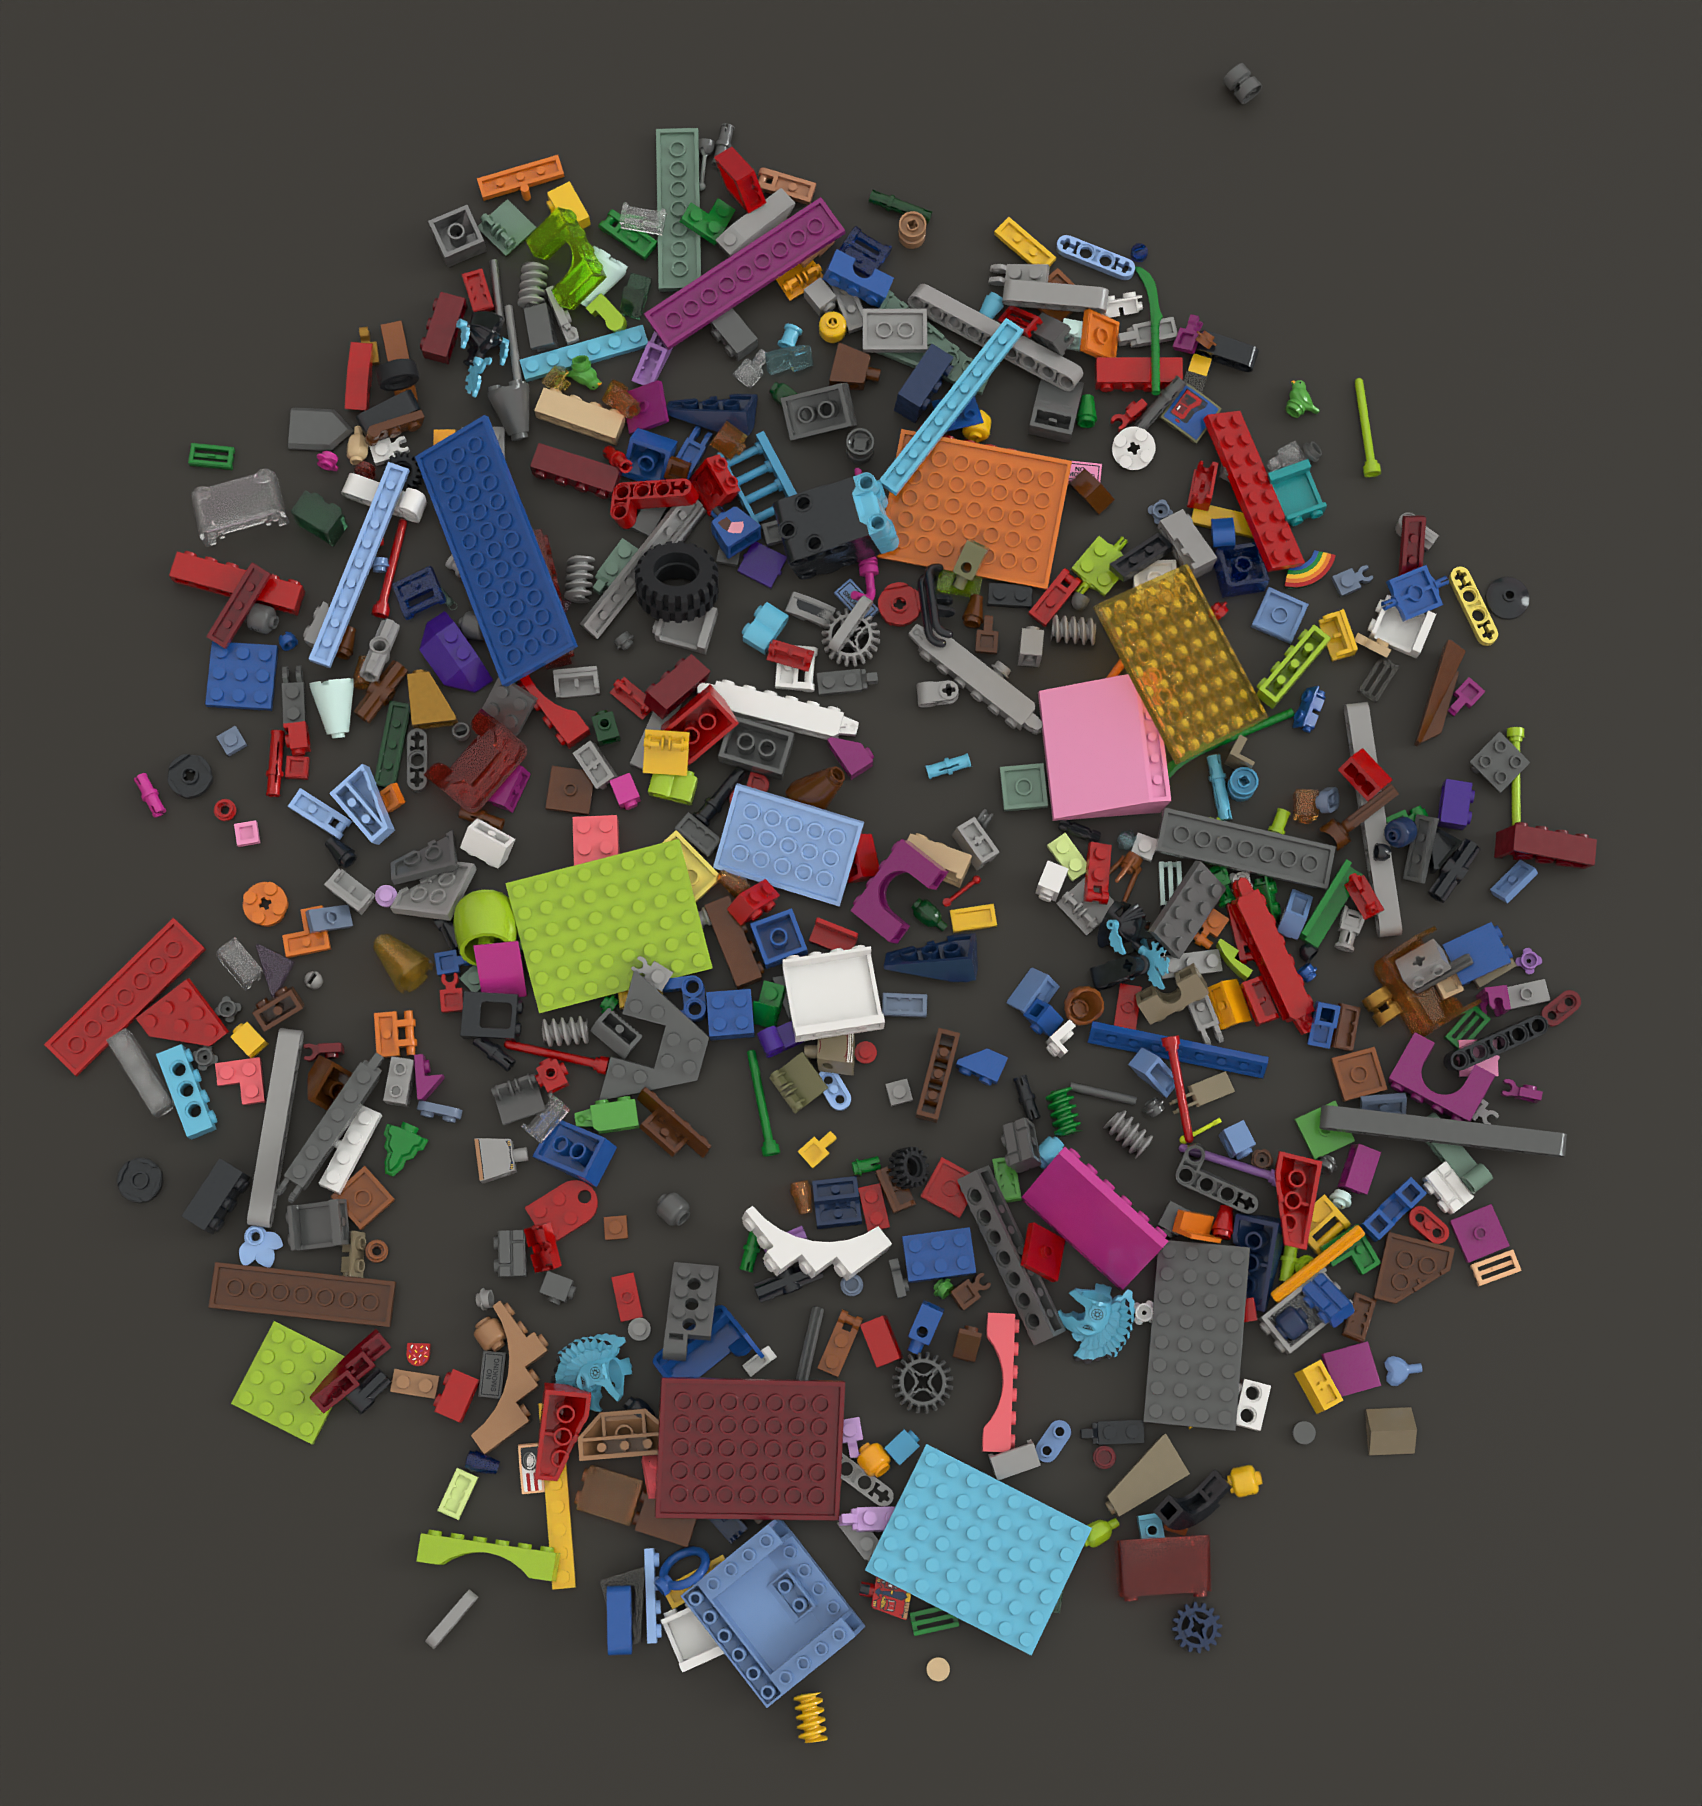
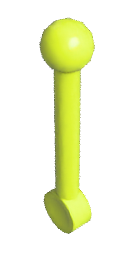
M1218 1118L1194 1131L1193 1137L1221 1123V1119ZM1184 1135L1179 1138L1181 1144L1187 1143Z

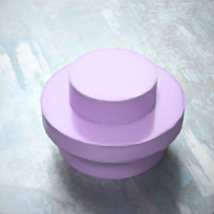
M390 885L379 887L375 893V899L382 907H390L397 896V891Z

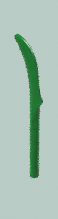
M1135 266V271L1142 280L1149 299L1152 394L1159 395V325L1163 316L1159 308L1154 279L1145 269Z
M1292 708L1219 738L1205 739L1197 747L1168 763L1169 779L1189 761L1217 747L1235 741L1239 735L1245 737L1293 717L1294 712Z

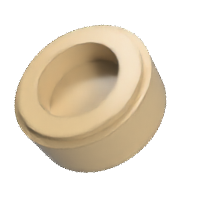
M935 1657L927 1664V1674L934 1681H942L948 1677L950 1666L945 1659Z

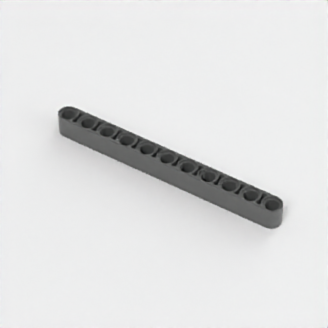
M1322 1105L1319 1129L1549 1157L1561 1158L1565 1157L1567 1134L1348 1107Z

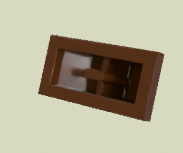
M1086 469L1069 483L1098 514L1115 500L1106 488Z

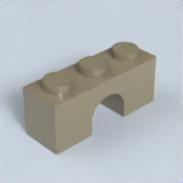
M1194 963L1174 973L1178 985L1174 992L1162 993L1156 986L1151 985L1135 994L1137 1005L1150 1025L1164 1020L1168 1015L1183 1010L1187 1005L1194 1001H1200L1209 994L1207 983Z

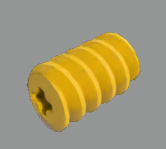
M821 1692L801 1694L793 1698L795 1701L801 1702V1704L795 1707V1710L802 1711V1714L796 1716V1719L803 1721L802 1724L797 1726V1729L804 1730V1733L798 1735L799 1739L805 1740L804 1743L828 1740L827 1736L821 1735L822 1732L827 1730L826 1727L819 1725L825 1721V1717L818 1716V1714L824 1712L823 1707L817 1706L823 1702V1698L816 1697Z

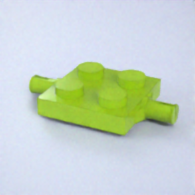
M1100 536L1096 538L1071 568V571L1082 580V584L1075 592H1080L1084 595L1090 588L1096 590L1104 597L1119 580L1109 570L1110 563L1123 556L1121 550L1128 543L1126 539L1124 540V537L1121 536L1114 546L1107 543Z

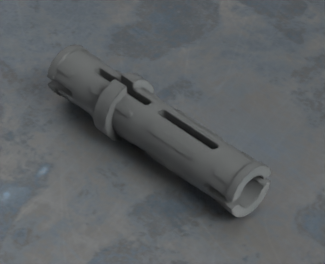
M1176 375L1172 382L1160 391L1161 394L1134 425L1147 430L1163 410L1175 401L1174 398L1187 383Z

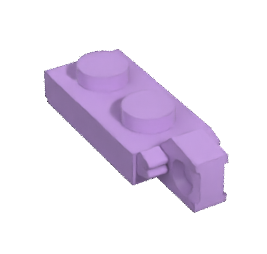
M896 1506L857 1507L851 1509V1513L839 1516V1526H852V1530L856 1532H883Z

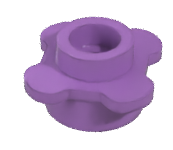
M1525 948L1523 954L1516 958L1515 963L1517 966H1521L1526 974H1533L1534 968L1542 963V958L1535 952H1532L1530 948Z

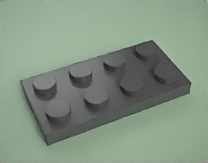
M1195 861L1148 931L1174 958L1180 959L1225 892V886L1201 861Z

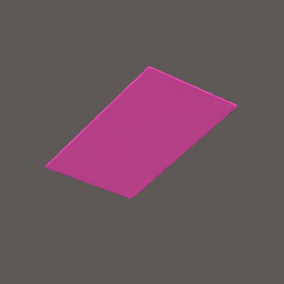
M518 941L473 945L481 992L518 994L519 997L527 996Z

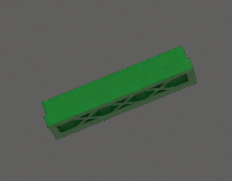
M1346 859L1301 931L1299 935L1300 940L1310 943L1316 948L1319 947L1350 896L1344 886L1349 882V876L1353 873L1360 876L1363 875L1350 867L1351 861Z

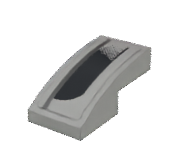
M792 592L785 612L826 629L824 624L831 622L829 617L834 615L836 608L809 596Z

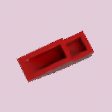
M351 342L346 379L345 409H369L370 387L372 386L373 343Z

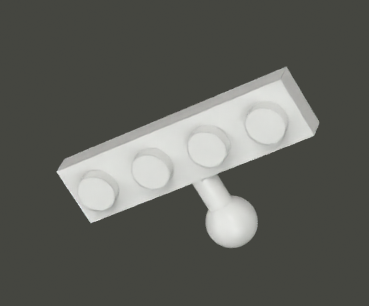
M365 1106L361 1107L342 1141L339 1140L335 1148L337 1150L319 1182L321 1187L339 1195L341 1194L382 1117L381 1113Z

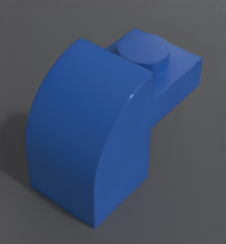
M1316 1001L1314 1005L1315 1011L1312 1012L1313 1020L1308 1036V1045L1330 1049L1334 1028H1337L1341 1006Z

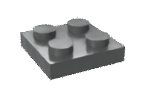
M498 677L480 713L517 736L520 734L538 698L515 683L507 687L502 686Z

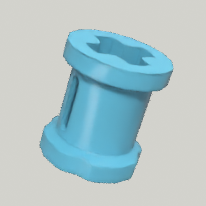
M788 323L785 324V332L777 345L786 351L793 352L796 350L795 344L798 337L802 335L803 330L796 325Z

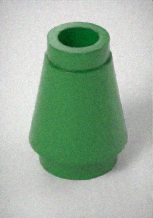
M1090 394L1082 395L1076 416V421L1082 428L1094 427L1095 422H1097L1094 396Z

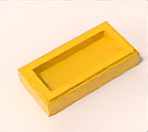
M994 904L950 910L953 933L997 927Z

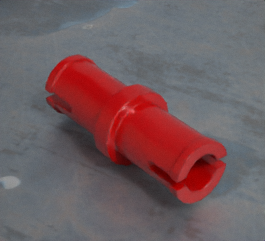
M606 446L603 453L605 454L603 456L609 460L611 466L617 467L623 473L631 471L632 466L630 465H632V462L626 458L623 452L616 450L613 446Z

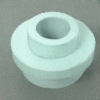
M1336 1189L1334 1193L1330 1194V1201L1339 1209L1348 1208L1352 1204V1196L1344 1190Z

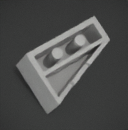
M1182 509L1160 520L1158 529L1162 536L1173 545V551L1171 552L1188 582L1212 571L1217 556L1199 533L1189 514H1186Z

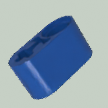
M1233 517L1211 519L1213 547L1235 546Z

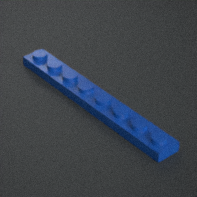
M1092 1021L1088 1043L1136 1053L1141 1048H1144L1160 1058L1169 1059V1053L1162 1046L1161 1038L1168 1036ZM1180 1039L1179 1049H1177L1180 1062L1258 1078H1264L1269 1058Z

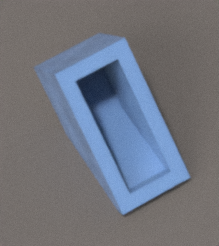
M1292 889L1277 930L1279 933L1287 938L1298 940L1308 917L1313 899L1312 896Z
M1141 1048L1128 1064L1141 1079L1165 1098L1175 1088L1172 1071L1159 1056Z

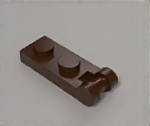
M418 410L372 425L368 428L365 442L369 446H375L380 439L387 437L395 438L408 430L409 432L416 431L422 426L425 416L422 410Z

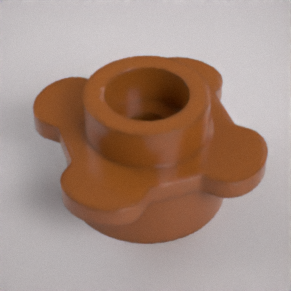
M1205 330L1203 333L1196 331L1199 335L1195 340L1204 347L1210 349L1212 345H1217L1213 342L1215 337Z

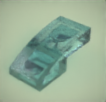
M809 345L786 347L765 353L767 371L770 375L788 369L796 372L813 366L811 347Z

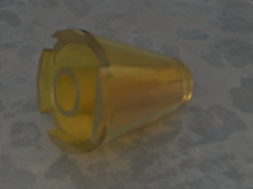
M381 934L374 941L373 949L396 989L401 993H404V990L408 992L415 990L428 978L426 975L428 969L431 971L433 969V962L430 958L390 934Z

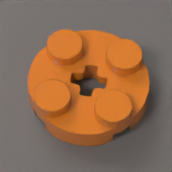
M260 882L245 892L243 896V910L251 922L263 927H270L278 924L285 917L284 915L289 905L288 898L285 892L275 883ZM264 899L267 901L271 900L267 910L264 907L260 908V904H262Z

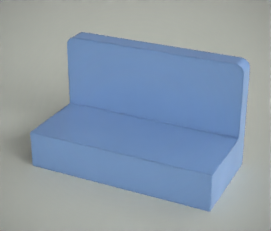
M1030 968L1007 1000V1004L1024 1014L1036 998L1048 1004L1060 986L1048 974Z

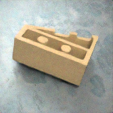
M910 833L908 841L949 872L943 881L960 888L971 864L972 855L947 847L942 843L930 841L924 835L918 833L913 835Z

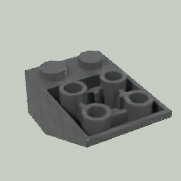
M1041 379L1028 434L1070 443L1084 383L1078 382L1072 391H1064Z

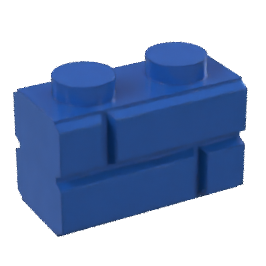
M1320 1273L1312 1282L1310 1281L1302 1288L1304 1303L1310 1309L1315 1308L1318 1311L1317 1316L1324 1324L1329 1323L1333 1328H1336L1355 1311L1351 1301L1323 1273Z

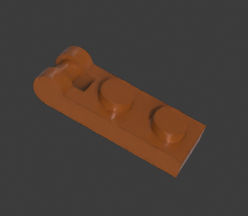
M843 1309L817 1368L836 1377L840 1375L863 1321L862 1317L851 1316L848 1314V1311ZM844 1323L852 1326L850 1332L842 1329Z

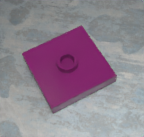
M656 380L622 393L629 434L633 435L637 428L649 430L669 422L662 381Z
M1492 1204L1449 1221L1467 1263L1510 1246Z

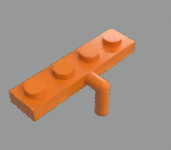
M555 155L477 178L483 201L519 190L523 199L529 201L531 199L529 187L565 176L559 156Z

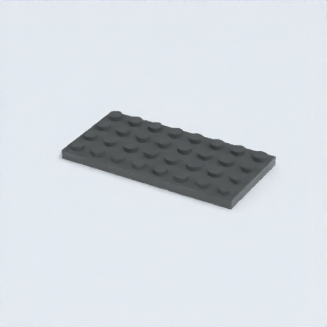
M1168 1240L1169 1242L1159 1251L1157 1256L1143 1422L1236 1431L1250 1248Z

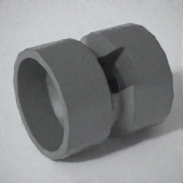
M1240 63L1231 69L1223 79V83L1230 91H1235L1234 96L1241 104H1245L1253 99L1263 86L1255 76L1251 77V71L1244 63Z
M854 429L848 434L846 439V455L852 463L857 465L869 462L874 454V437L866 429Z

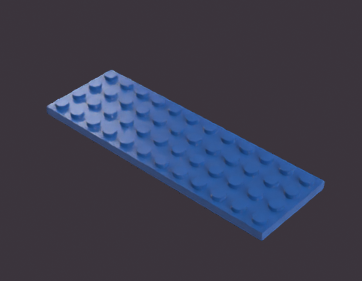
M483 415L418 454L415 458L501 684L507 687L577 648L578 645L488 416Z

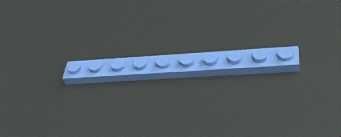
M388 462L310 654V662L331 668L408 477V468Z

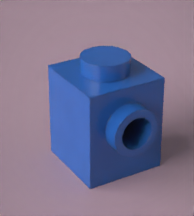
M1038 998L1035 999L1023 1015L1032 1024L1030 1028L1039 1035L1044 1033L1049 1037L1052 1036L1064 1020L1051 1005Z

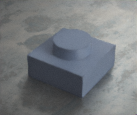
M236 726L216 736L228 757L248 746Z

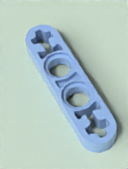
M1063 235L1057 241L1056 250L1062 257L1121 280H1129L1134 275L1135 264L1128 258L1069 235ZM1068 242L1069 247L1066 250H1064L1063 245H1065V243ZM1078 246L1076 254H1073L1075 247ZM1088 249L1092 255L1089 258H1083L1080 255V251ZM1102 257H1108L1111 260V264L1103 266L1099 260ZM1115 261L1118 262L1116 270L1113 269ZM1124 266H1128L1129 271H1126V273L1122 272Z

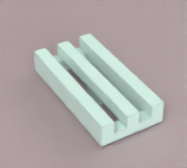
M1181 861L1158 863L1160 906L1166 905L1168 902L1165 901L1164 868H1168L1170 899L1174 893L1173 867H1176L1177 887L1182 881Z

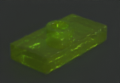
M947 570L939 572L936 591L970 597L972 594H980L982 577L976 576L973 581L968 580L964 590H960L952 586L957 575L956 573Z

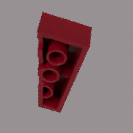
M1516 822L1515 825L1496 832L1494 858L1502 859L1503 856L1511 855L1513 860L1517 861L1535 858V863L1548 864L1556 861L1555 865L1586 869L1595 865L1597 839L1589 838L1587 834L1571 835L1566 830L1550 831L1545 826H1535L1534 828L1529 827L1528 823Z

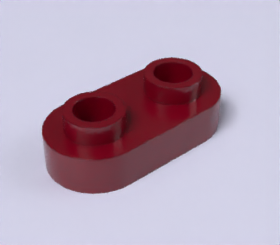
M1564 991L1541 1010L1540 1016L1546 1018L1548 1027H1555L1579 1009L1581 998L1575 991ZM1565 999L1571 1001V1006L1565 1004ZM1549 1012L1554 1014V1020L1548 1018Z

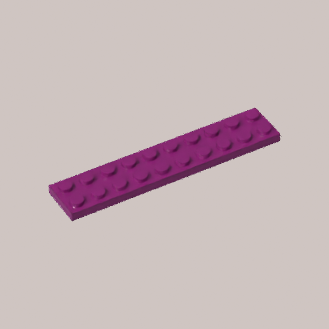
M820 197L644 313V317L666 348L670 350L844 235L845 229Z

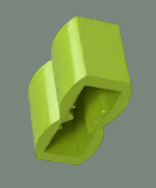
M687 771V776L652 774L648 794L653 797L692 805L698 778L691 771Z

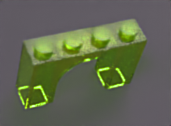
M557 207L525 241L534 257L549 260L568 242L572 250L571 267L568 273L551 291L560 307L574 310L607 276L603 271V265L594 254V248L589 244L585 236V231L580 227L576 214L570 209Z

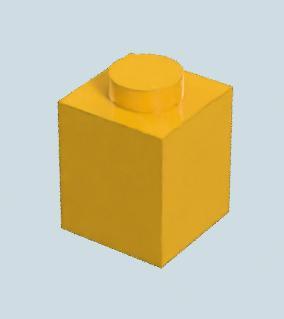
M248 1022L239 1024L233 1030L234 1034L231 1038L250 1058H254L268 1045L266 1040Z

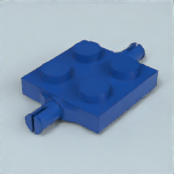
M1426 565L1388 580L1386 584L1391 593V599L1381 602V606L1389 604L1382 609L1386 611L1395 606L1404 622L1443 605L1439 596V588L1448 585L1449 580L1442 582L1448 579L1446 576L1435 580L1430 575Z

